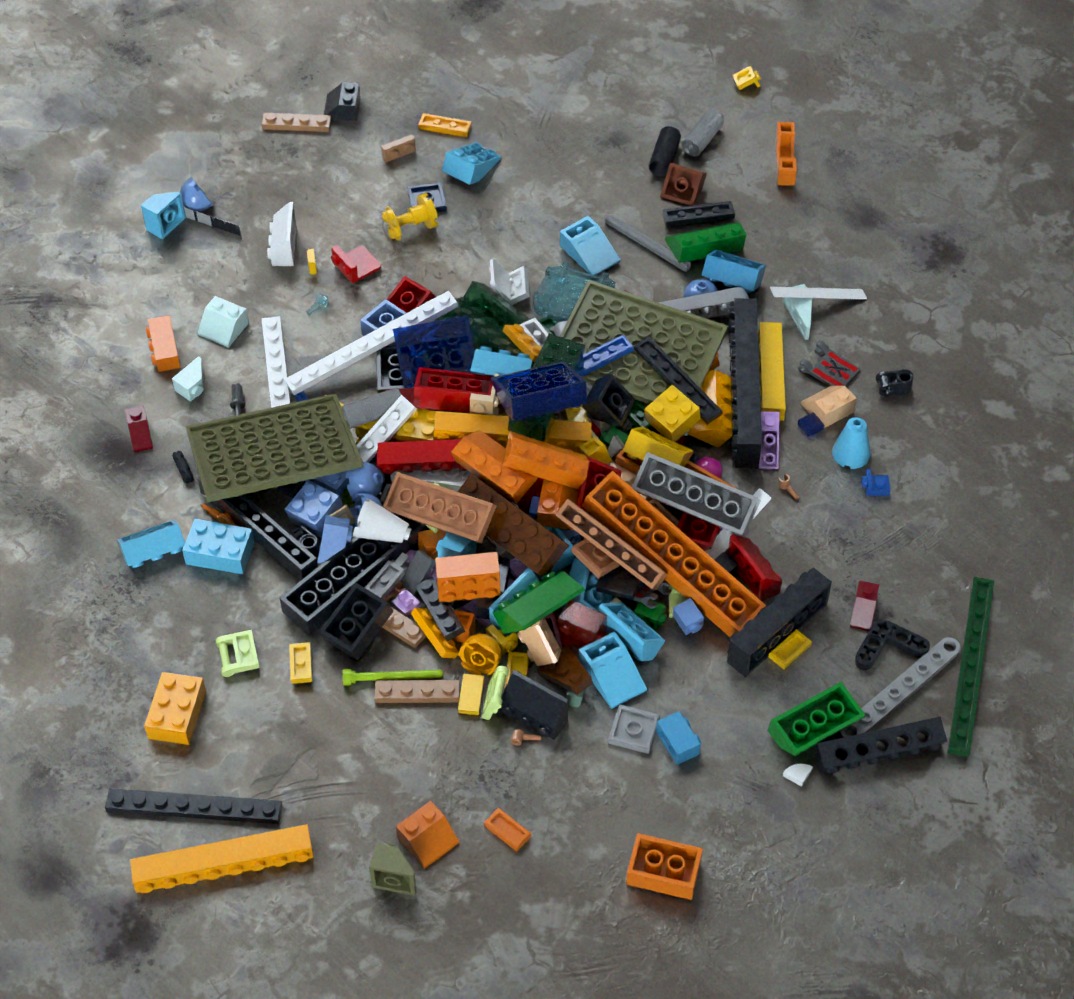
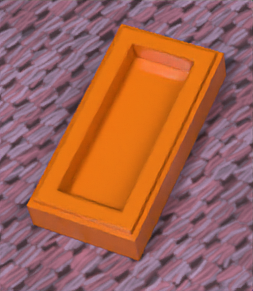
M499 807L484 822V826L516 852L531 838V833Z

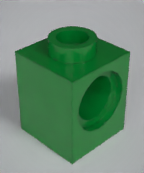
M651 600L653 603H657V606L650 609L642 602H639L634 613L656 632L659 625L663 626L666 621L665 605Z

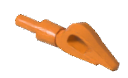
M204 503L201 505L219 523L236 526L228 513H220L215 508H210Z

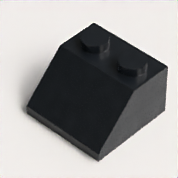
M342 82L329 92L326 98L324 115H331V120L357 121L361 98L359 83Z
M609 374L595 380L582 407L594 420L620 428L623 426L636 399L613 374Z

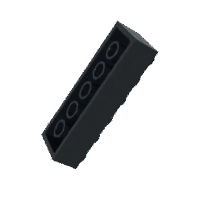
M814 567L808 572H803L796 583H791L781 596H776L767 608H762L757 617L753 620H748L741 631L732 634L729 639L727 663L741 675L747 677L769 657V653L796 629H801L828 604L832 581Z

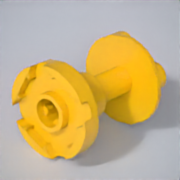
M427 193L418 195L417 206L408 208V213L396 217L389 206L385 207V212H382V218L388 224V234L391 239L401 240L400 227L409 223L417 225L424 222L429 229L438 226V223L435 221L438 218L432 200H427Z

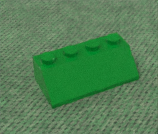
M731 223L667 236L665 241L678 263H684L686 261L706 258L707 254L714 250L725 253L741 251L744 248L747 234L740 223Z
M552 570L544 574V579L541 581L536 580L530 583L527 590L524 591L523 589L514 593V598L510 601L507 599L498 604L499 608L492 611L503 634L523 631L584 592V587L564 571L555 572Z
M839 682L773 718L767 731L779 748L796 756L859 721L866 715L843 683Z

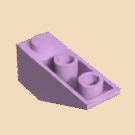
M761 411L762 447L759 469H779V412Z

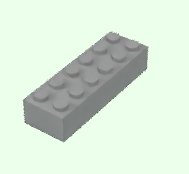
M649 452L646 453L632 486L639 494L742 537L746 536L761 501L756 496Z

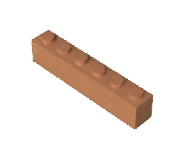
M567 499L556 513L559 519L651 589L657 590L667 577L668 573L573 501Z

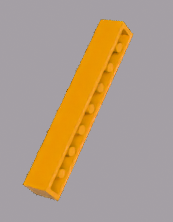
M435 411L433 440L462 439L480 430L490 438H494L501 446L506 447L508 435L511 431L581 453L579 447L591 439V422Z
M308 824L133 858L130 859L132 881L136 893H149L154 889H169L179 884H194L200 880H214L220 876L239 875L245 871H259L265 867H279L295 861L304 862L314 857Z

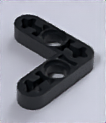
M879 619L873 624L855 656V665L861 670L870 669L886 643L917 658H921L929 651L930 643L926 638L888 620ZM882 627L885 628V630H883V632L881 633V636H879V629H881ZM903 635L907 640L900 642L896 639V636ZM875 641L879 646L872 648L868 645V642ZM867 652L869 654L868 660H865V662L861 661Z

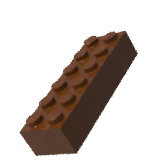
M473 474L468 476L458 490L460 493L493 503L497 506L485 535L543 577L544 574L551 571L569 546Z

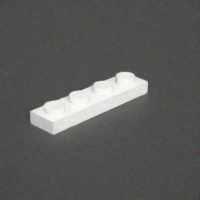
M401 395L357 444L363 462L369 463L377 454L378 443L388 442L417 410L404 396Z

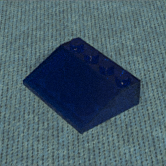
M468 315L392 329L403 385L415 383L419 367L473 373L471 366L475 352Z
M564 361L491 378V382L506 414L513 421H523L532 416L540 417L549 412H561L563 409L570 407L578 408L588 403L586 381Z

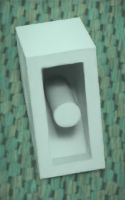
M199 356L172 378L174 390L189 401H192L204 391V369L202 359Z

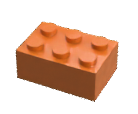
M497 552L435 558L439 602L501 596Z
M637 833L627 870L626 885L692 900L703 848Z

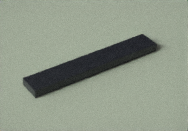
M649 336L634 345V350L669 386H675L700 408V418L707 425L722 415L723 411Z

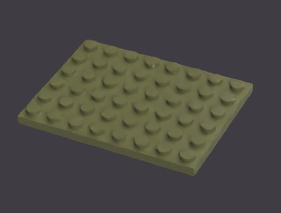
M588 280L545 364V368L554 370L623 334L633 347L649 336L701 389L726 335L728 326ZM635 350L578 379L593 385L596 379L613 374L636 400L648 404L652 403L670 387Z
M336 394L185 426L207 503L363 467L361 455L349 425L345 420Z

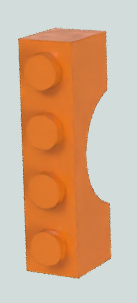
M777 122L775 136L777 185L795 186L797 166L796 158H794V122Z

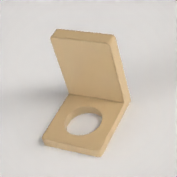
M347 504L329 515L350 519L349 525L357 522Z

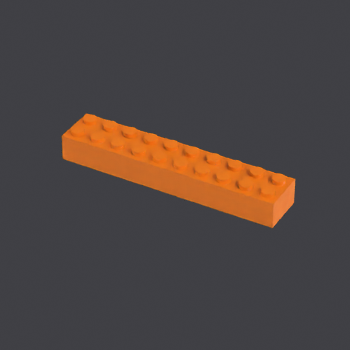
M614 471L605 477L586 496L582 505L585 510L668 573L665 580L687 600L691 598L697 608L729 637L733 633L741 631L745 623L757 617L759 611L766 606Z

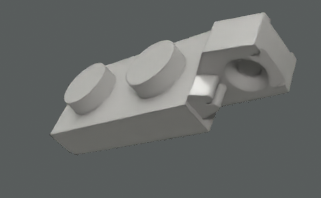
M402 552L396 560H388L365 588L384 599L405 575L406 567L410 562L409 556Z

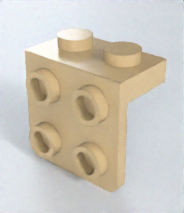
M499 374L494 376L491 396L471 393L470 414L498 416L499 408L496 407H498V404H501L502 393H499L502 389V381L499 380Z

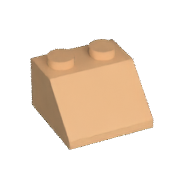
M830 386L801 401V405L823 428H826L854 413L857 398L846 386Z
M545 617L526 630L518 632L520 641L526 643L529 649L527 654L532 662L535 661L537 666L558 662L561 649Z

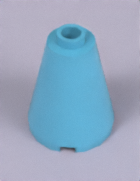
M854 417L849 419L833 445L832 456L842 467L846 465L850 466V469L861 468L870 459L871 449L867 424L861 418Z

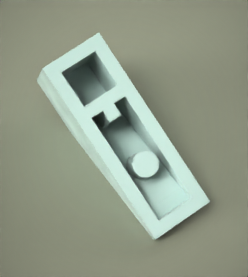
M805 284L795 286L807 288ZM783 297V303L804 339L808 340L813 298Z

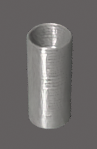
M715 109L707 110L682 140L683 150L688 155L698 156L724 125L723 115Z
M397 387L383 393L381 392L374 396L372 395L368 398L366 397L343 405V414L349 428H355L364 423H369V421L380 419L401 396Z

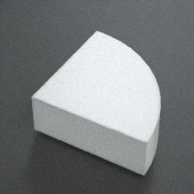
M795 764L783 772V777L802 786L813 767L807 764Z

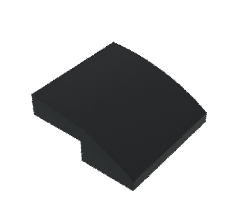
M620 565L600 577L595 588L597 592L634 601L639 589H644L646 584Z

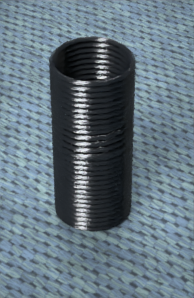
M666 126L660 130L648 167L650 172L656 176H666L670 163L674 161L681 140V133L677 128Z

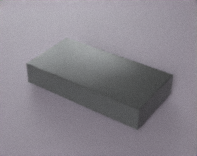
M418 550L400 581L402 582V587L406 588L412 595H417L418 592L415 585L426 580L435 564V560L422 550Z

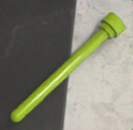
M343 669V686H351L356 681L441 678L443 671L413 670L355 673L351 669Z

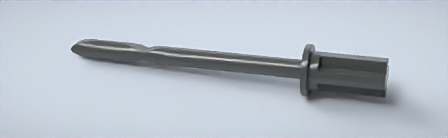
M236 383V385L231 386L232 401L230 402V407L235 409V415H240L241 409L245 407V402L243 401V386H240V383Z

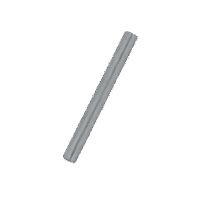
M608 214L605 217L604 222L682 271L687 272L691 268L690 262L678 263L671 250L612 214Z

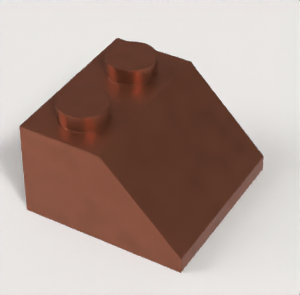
M670 163L660 197L694 206L703 189L707 173Z

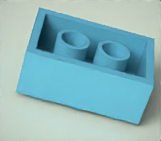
M194 519L182 550L185 564L244 574L255 544L252 528Z

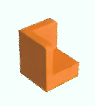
M455 610L454 612L465 632L451 640L464 643L466 639L475 633V613Z

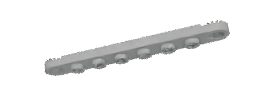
M954 638L942 639L861 709L866 716L839 732L840 738L849 737L845 733L847 729H853L856 735L870 732L958 656L960 651L959 642ZM952 645L955 650L947 651L944 646Z

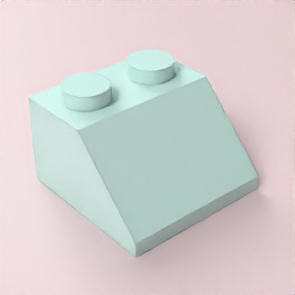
M215 296L205 307L197 334L229 348L249 324L246 308Z

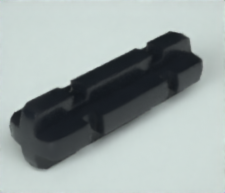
M182 451L174 452L172 456L183 477L184 483L193 482V474Z

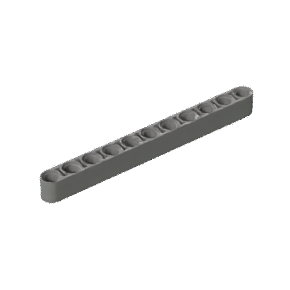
M736 287L659 303L703 318H711L730 314V306H734V298L749 299L744 288ZM567 321L559 322L554 326L553 330L557 340Z

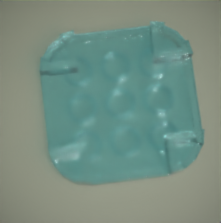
M561 262V266L553 268L548 266L545 277L537 292L534 291L533 309L542 317L560 322L567 321L588 280L615 288V282L609 278V274L606 272H602L601 276L568 269V263Z

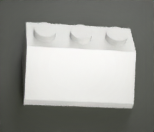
M289 202L275 213L273 222H270V233L272 235H269V246L271 248L267 249L268 259H271L272 266L294 265L297 226L293 202Z

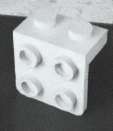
M494 258L490 260V285L500 293L503 300L513 305L530 297L528 270L524 266L508 273Z

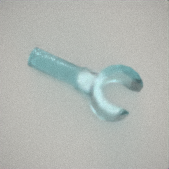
M319 294L314 305L306 311L307 314H311L320 305L328 306L330 302L328 296Z

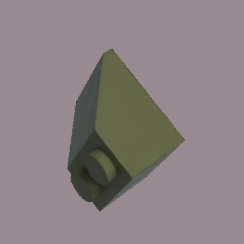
M376 843L369 865L372 887L416 896L414 870L399 848L390 843Z

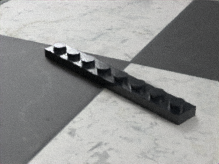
M109 788L105 804L106 812L279 824L282 809L281 800Z

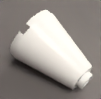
M366 498L353 536L356 538L403 543V540H408L411 529L408 528L409 524L371 499Z

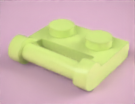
M252 630L216 638V646L220 650L223 666L221 672L224 677L259 668ZM229 644L234 646L237 663H230L227 647Z
M498 666L489 681L481 717L483 719L490 720L493 713L497 714L498 709L502 706L503 686L505 678L508 677L509 669L505 666Z

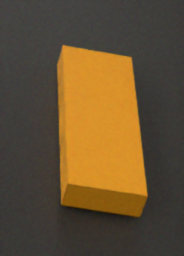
M424 113L418 124V129L462 137H468L472 127L471 121Z

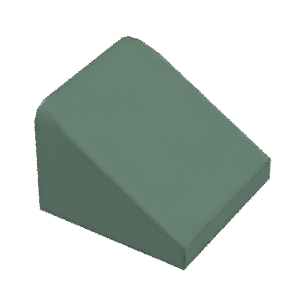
M569 691L565 697L568 699V706L578 708L582 701L583 691L578 695Z

